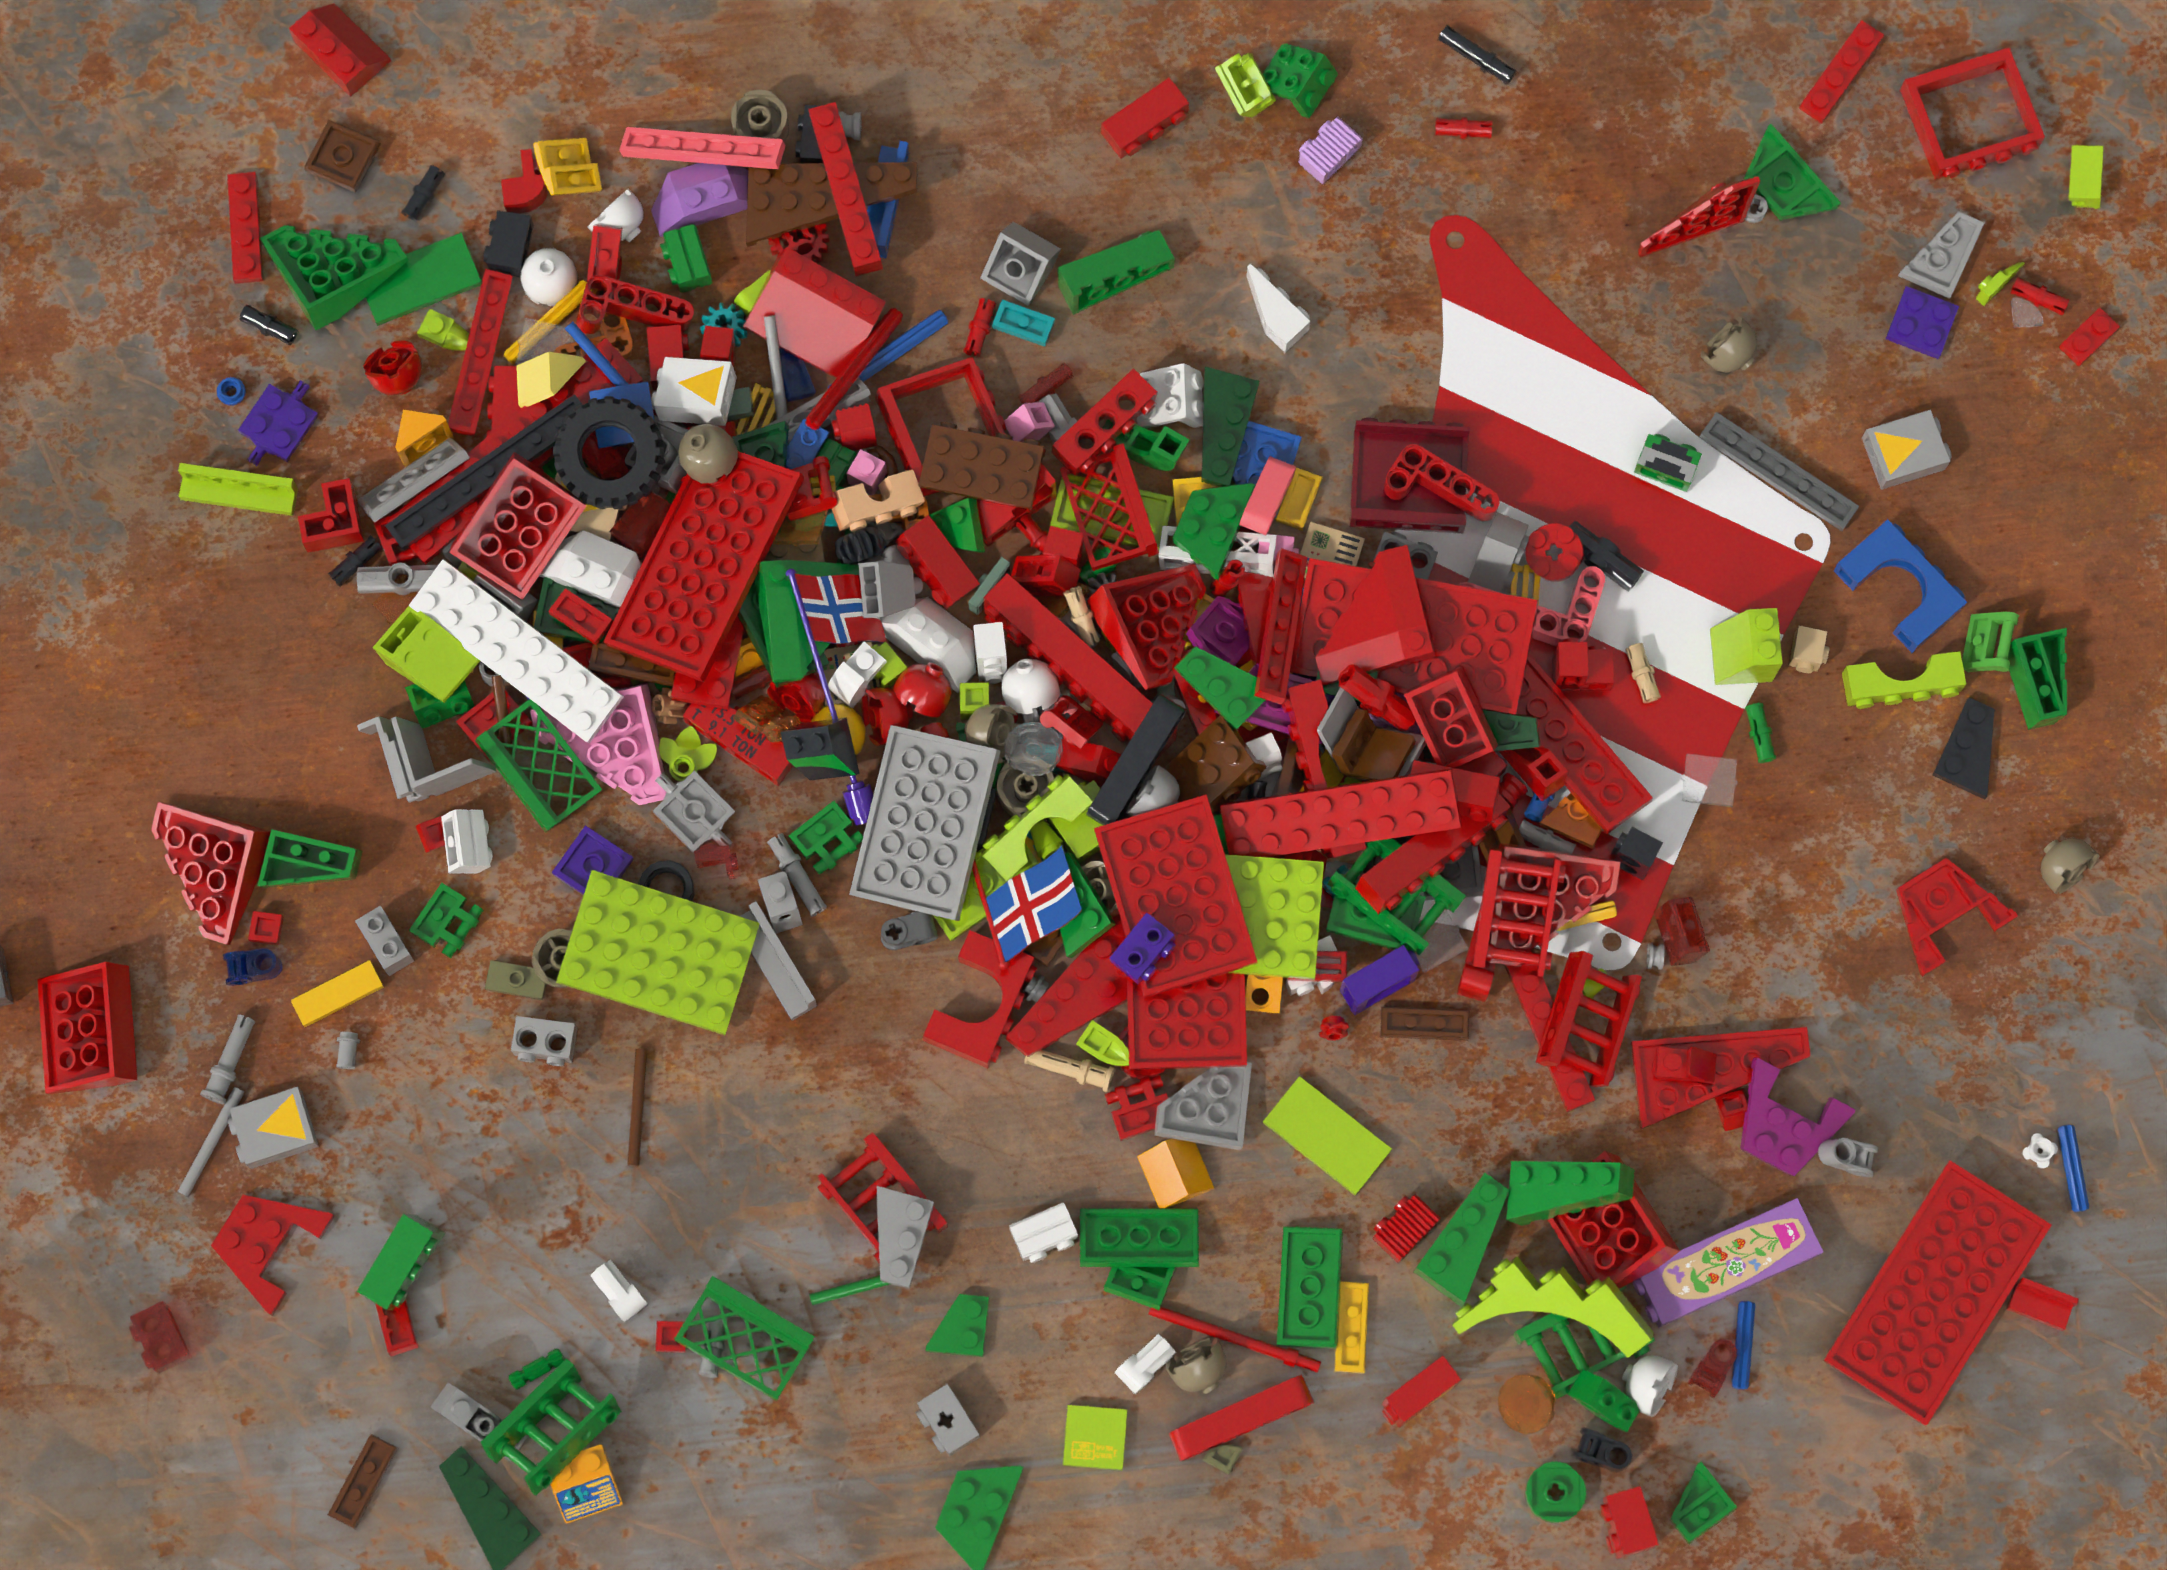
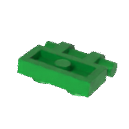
M832 801L789 835V839L806 860L814 854L820 857L821 860L812 866L817 874L820 875L827 869H833L837 865L836 862L848 852L852 854L858 849L856 846L862 842L863 835L859 831L850 837L846 834L845 830L853 825L852 821L838 804ZM837 837L841 844L828 853L824 847Z
M441 883L409 929V932L433 948L436 947L440 939L446 941L447 944L441 953L451 959L456 950L460 951L465 944L463 940L471 928H476L480 922L478 918L484 910L474 904L467 913L462 909L467 901L466 897ZM455 917H457L462 923L455 933L452 934L447 929Z

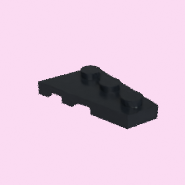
M1970 697L1966 699L1932 774L1984 800L1988 794L1995 709Z

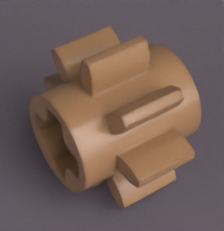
M662 688V695L657 694L654 696L651 709L653 714L657 716V721L664 722L665 724H677V718H683L682 715L687 710V703L671 700L672 689Z

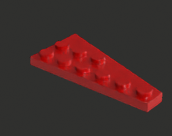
M1119 914L1113 917L1116 924L1079 954L1006 1036V1040L1022 1054L1030 1057L1057 1042L1063 1036L1080 1029L1086 1023L1101 1017L1128 1001L1127 975L1112 964L1109 959L1126 938Z
M1807 1027L1632 1041L1631 1050L1640 1130L1751 1083L1753 1058H1759L1780 1070L1809 1058L1811 1055ZM1690 1046H1695L1717 1054L1714 1084L1655 1078L1658 1047L1688 1050Z

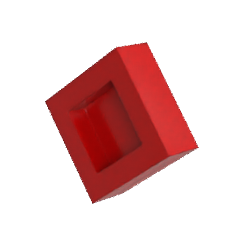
M441 816L415 826L426 853L445 847Z
M253 911L248 940L250 942L279 945L283 915Z
M657 1321L656 1352L686 1353V1347L674 1340L684 1322Z

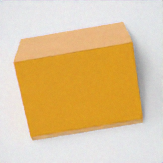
M403 410L396 450L404 467H407L446 439H453L454 437L444 416Z
M1169 1139L1137 1156L1159 1209H1167L1214 1189L1195 1142Z

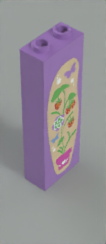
M1797 1198L1680 1250V1252L1659 1268L1632 1283L1639 1296L1643 1295L1648 1304L1645 1307L1648 1318L1652 1323L1656 1322L1660 1328L1820 1256L1823 1250Z

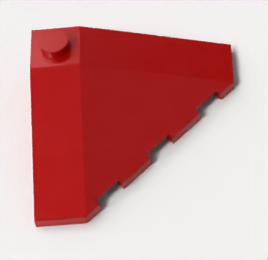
M1759 176L1728 185L1723 182L1713 186L1710 191L1641 242L1638 250L1639 257L1744 222L1760 183Z
M1408 545L1380 551L1373 561L1375 563L1367 578L1362 579L1352 596L1354 600L1346 613H1342L1331 631L1333 634L1325 648L1319 650L1315 658L1323 686L1339 682L1338 677L1341 671L1346 669L1349 664H1355L1367 674L1436 657Z
M1191 564L1101 585L1087 602L1100 629L1144 689L1147 690L1168 685L1172 682L1175 674L1171 671L1174 661H1178L1181 658L1186 641L1183 640L1186 630L1192 627L1198 611L1194 608L1197 600H1201L1204 597L1206 587L1196 565Z
M158 802L151 831L155 839H162L168 853L164 857L172 874H179L186 889L181 892L190 911L197 910L203 923V925L199 926L202 936L230 945L261 874L271 831Z
M1500 843L1499 849H1502V856L1507 857V860L1553 867L1554 857H1559L1561 859L1560 865L1566 866L1564 881L1557 884L1549 941L1558 935L1557 930L1571 920L1574 923L1592 909L1590 905L1600 897L1605 895L1607 898L1616 891L1620 861ZM1505 872V874H1499L1497 885L1503 886L1502 889L1548 896L1551 878ZM1500 901V903L1494 904L1493 914L1498 915V918L1544 925L1546 907ZM1502 930L1490 932L1489 943L1494 944V947L1529 952L1537 945L1540 947L1542 936ZM1492 959L1491 961H1487L1490 963L1505 964L1512 966H1517L1520 964L1518 962Z

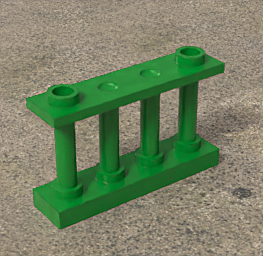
M1392 838L1365 842L1367 849L1363 851L1344 877L1336 871L1327 885L1331 887V891L1337 897L1347 899L1400 940L1401 945H1404L1407 951L1412 950L1420 956L1429 945L1423 939L1424 935L1444 910H1450L1454 913L1466 895L1440 875H1437L1435 878L1428 876L1423 880L1424 884L1419 890L1413 894L1407 892L1403 895V900L1391 912L1385 909L1378 914L1355 889L1356 886L1353 883L1374 856H1380L1385 859L1401 847V845ZM1421 892H1427L1434 898L1435 904L1417 927L1411 930L1400 921V918Z
M1626 1286L1620 1288L1619 1290L1623 1292L1626 1289ZM1553 1313L1528 1324L1513 1334L1518 1345L1526 1342L1528 1346H1532L1553 1387L1544 1392L1546 1398L1554 1395L1556 1399L1567 1395L1571 1390L1570 1386L1574 1385L1583 1369L1595 1374L1627 1356L1622 1351L1616 1354L1608 1338L1588 1326L1605 1358L1604 1361L1589 1367L1568 1328L1570 1325L1568 1319L1570 1317ZM1551 1328L1554 1333L1558 1332L1579 1374L1563 1381L1542 1342L1544 1338L1542 1333ZM1654 1338L1633 1354L1635 1359L1651 1351L1649 1345L1655 1341Z
M567 1359L480 1442L488 1457L496 1464L506 1456L527 1473L524 1480L535 1496L547 1488L553 1479L599 1433L612 1424L622 1412L611 1393L600 1401L579 1385L582 1379L575 1365ZM569 1393L592 1410L580 1423L557 1405ZM548 1414L571 1431L559 1444L536 1426ZM526 1435L549 1452L537 1465L514 1447Z

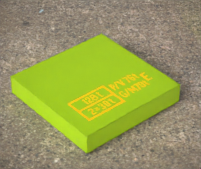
M1068 1405L1063 1466L1123 1471L1127 1410Z

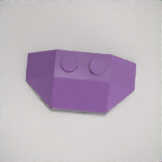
M696 163L669 172L651 209L660 237L667 231L680 229L691 224L697 226L746 210L748 170L741 166Z

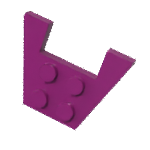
M1753 1058L1751 1065L1753 1069L1752 1079L1748 1087L1749 1102L1744 1117L1740 1150L1790 1176H1795L1818 1152L1820 1144L1823 1141L1829 1140L1855 1113L1856 1109L1835 1098H1829L1818 1122L1815 1123L1768 1098L1780 1069L1759 1058Z

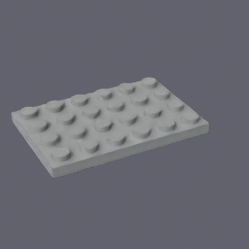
M890 725L849 895L959 921L1001 750Z

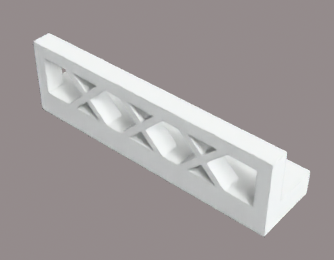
M1163 526L1158 554L1160 570H1169L1195 564L1199 573L1211 574L1202 564L1198 565L1193 561L1189 553L1175 546H1167L1168 536H1174L1177 527ZM1238 532L1235 541L1242 547L1236 551H1230L1224 567L1231 560H1239L1243 563L1240 569L1245 567V572L1273 577L1277 535ZM1259 541L1270 543L1268 554L1255 553L1252 547L1258 544Z

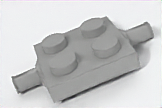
M695 771L684 781L674 784L664 772L655 780L667 793L664 800L653 810V813L693 853L704 842L711 839L724 851L733 843L721 829L735 811Z

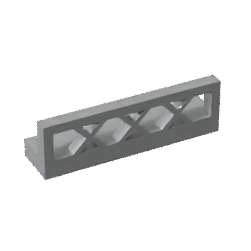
M859 377L821 427L824 428L832 423L831 420L836 419L835 412L837 409L840 411L843 408L847 410L848 407L853 408L854 405L858 407L860 404L864 405L870 402L868 396L871 393ZM825 392L767 426L786 421L789 424V444L803 419H806Z
M755 901L748 905L750 911L740 916L759 923L751 954L791 1021L817 1007V1004L758 903Z

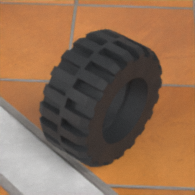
M605 396V399L598 400L593 398L588 400V403L582 406L579 404L573 408L574 412L569 416L566 415L562 420L563 424L560 430L557 429L555 435L556 442L555 446H553L554 464L567 489L582 502L600 509H622V506L629 504L632 506L638 503V500L643 496L649 495L652 492V487L658 484L661 478V471L665 465V445L653 418L642 407L636 406L630 400L624 398L621 400L615 399L613 396ZM607 426L618 427L626 431L633 438L637 449L636 461L632 469L623 477L615 480H604L591 474L587 470L582 457L583 445L588 436L595 430Z

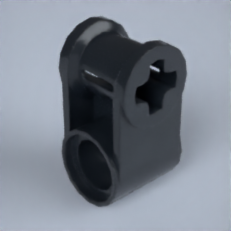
M1581 1428L1580 1433L1582 1437L1577 1451L1572 1453L1573 1458L1587 1464L1597 1465L1612 1472H1621L1628 1467L1632 1460V1452L1626 1444L1608 1438L1597 1431ZM1592 1441L1589 1452H1586L1589 1442ZM1613 1450L1622 1451L1626 1457L1625 1463L1621 1465L1612 1463L1609 1457L1610 1452Z

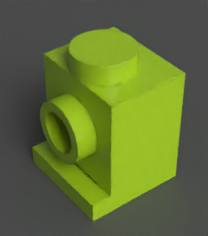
M887 642L880 646L875 644L871 648L881 655L887 663L873 678L875 680L881 679V687L890 688L895 684L898 676L907 666Z

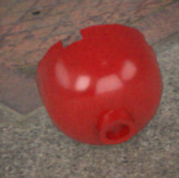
M405 340L391 342L392 347L385 351L382 347L376 349L364 362L363 368L367 379L377 391L383 394H406L413 389L421 377L422 362L414 345Z
M928 663L927 665L914 664L907 667L898 676L892 688L902 704L906 706L909 701L916 705L914 711L929 717H940L946 710L952 695L951 685L948 678L943 674V669L934 663Z
M817 672L804 676L802 680L793 681L778 688L771 681L770 687L767 689L771 701L778 709L784 713L785 708H788L796 713L792 717L796 721L811 722L813 716L819 713L825 704L826 697Z
M876 687L864 691L868 695L862 696L861 700L863 722L865 727L868 724L871 725L873 734L868 736L874 745L886 744L890 725L908 729L909 719L913 717L912 706L909 702H907L906 706L902 704L896 697L893 689L888 687Z

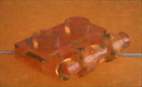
M763 695L738 709L733 718L755 735L762 732L770 742L782 741L781 731L800 724V719L797 716H782L784 710L778 707L776 701Z

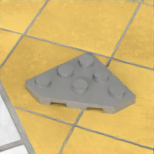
M1247 1062V1067L1209 1068L1173 1096L1166 1099L1157 1107L1154 1136L1241 1150L1244 1141L1252 1063Z

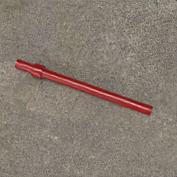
M1161 1307L1160 1310L1150 1308L1148 1314L1282 1360L1284 1365L1293 1368L1297 1365L1318 1373L1322 1362L1299 1354V1350L1290 1347L1287 1350Z

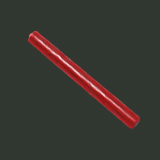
M896 308L889 309L806 417L805 424L807 427H810L812 430L820 428L902 321L903 314L901 311H898Z

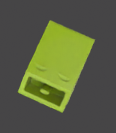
M410 606L406 608L373 646V649L387 666L443 703L447 701L480 662L479 659L464 649L458 639L421 611L416 612Z

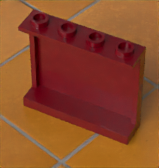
M1370 417L1362 418L1361 421L1356 420L1349 527L1463 534L1466 526V514L1463 510L1415 482L1403 499L1393 500L1386 495L1384 483L1388 471L1402 450L1410 444H1417L1467 474L1470 427H1463V424L1448 423L1446 426L1435 425L1431 421L1409 424L1401 419H1393L1390 422H1378V419ZM1409 456L1405 459L1410 465L1420 463L1419 459L1415 456ZM1432 471L1430 473V476L1435 480L1444 478V475L1439 471ZM1400 479L1390 481L1391 485L1395 488L1405 486L1404 482ZM1456 486L1454 488L1457 494L1466 495V487Z

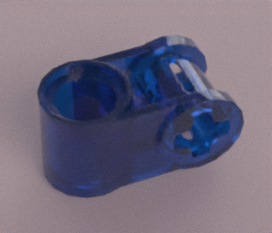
M266 948L250 951H233L223 954V960L227 962L228 978L225 979L226 985L237 986L255 981L274 979L282 971L281 959ZM266 958H272L271 967L267 970H261V962Z

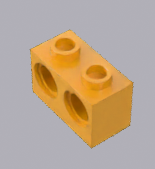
M1247 974L1245 986L1246 1010L1280 1013L1283 977ZM1257 988H1264L1269 994L1267 1001L1262 1004L1255 1003L1251 997L1253 991Z

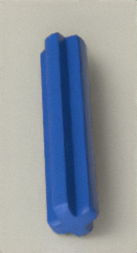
M2063 1125L2058 1128V1135L2073 1212H2083L2089 1209V1202L2074 1125Z
M1741 1301L1738 1305L1732 1387L1740 1390L1748 1389L1756 1306L1755 1303L1750 1301Z

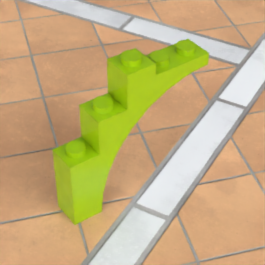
M1518 1256L1511 1261L1505 1258L1493 1268L1496 1273H1494L1490 1281L1496 1288L1492 1285L1488 1286L1478 1295L1480 1300L1471 1306L1469 1302L1455 1312L1457 1318L1452 1324L1456 1331L1461 1334L1477 1323L1501 1314L1521 1311L1549 1312L1570 1317L1592 1327L1611 1340L1628 1358L1650 1342L1654 1335L1652 1329L1610 1277L1606 1278L1603 1282L1599 1279L1592 1282L1585 1289L1587 1292L1585 1294L1564 1267H1561L1556 1272L1553 1268L1539 1278L1541 1282L1539 1283Z

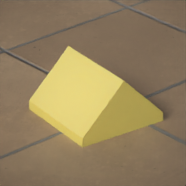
M547 352L517 365L518 405L521 408L524 405L528 407L554 396L586 362L585 359L581 356Z

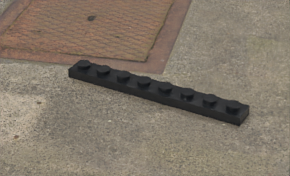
M574 394L386 524V528L404 551L486 494L514 452L532 462L555 446V435L557 429L560 430L563 424L562 420L566 415L569 416L574 412L573 408L579 404L582 406L577 396Z

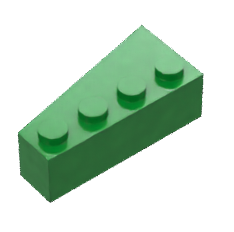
M1160 230L1154 232L1147 231L1135 239L1058 267V287L1074 315L1173 269L1175 258Z
M1511 1161L1506 1220L1523 1226L1531 1224L1533 1221L1547 1220L1565 1213H1576L1582 1211V1209L1594 1206L1600 1207L1633 1199L1635 1169L1621 1162Z
M1486 1173L1482 1175L1414 1270L1416 1275L1461 1307L1467 1299L1509 1189Z

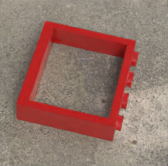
M2010 48L1905 79L1900 88L1934 179L1949 176L1954 178L1961 171L1968 169L1977 171L1984 168L1987 163L1994 161L2003 163L2019 153L2029 155L2031 151L2039 149L2045 138ZM2003 70L2028 134L1945 159L1920 95Z
M973 357L877 389L875 400L905 471L914 470L918 484L923 466L895 400L965 377L989 436L996 437V433L1005 434L1006 426L1004 419L1001 415L997 416L994 409L995 399L991 390H986L983 383L985 380L983 370H980L978 365L976 366ZM920 488L923 497L940 492Z

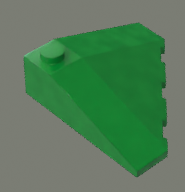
M287 225L260 238L315 331L344 316L409 261L397 241L389 238L384 239V244L369 242V236L350 233H348L347 239L335 238L332 231L311 229L310 234L296 233L295 226Z
M799 560L760 562L759 572L755 578V586L773 682L802 680L808 672L807 666L814 659L790 578L785 575L786 571L792 568L796 570L797 573L795 574L818 577L843 574L859 575V565ZM815 641L819 657L830 643Z

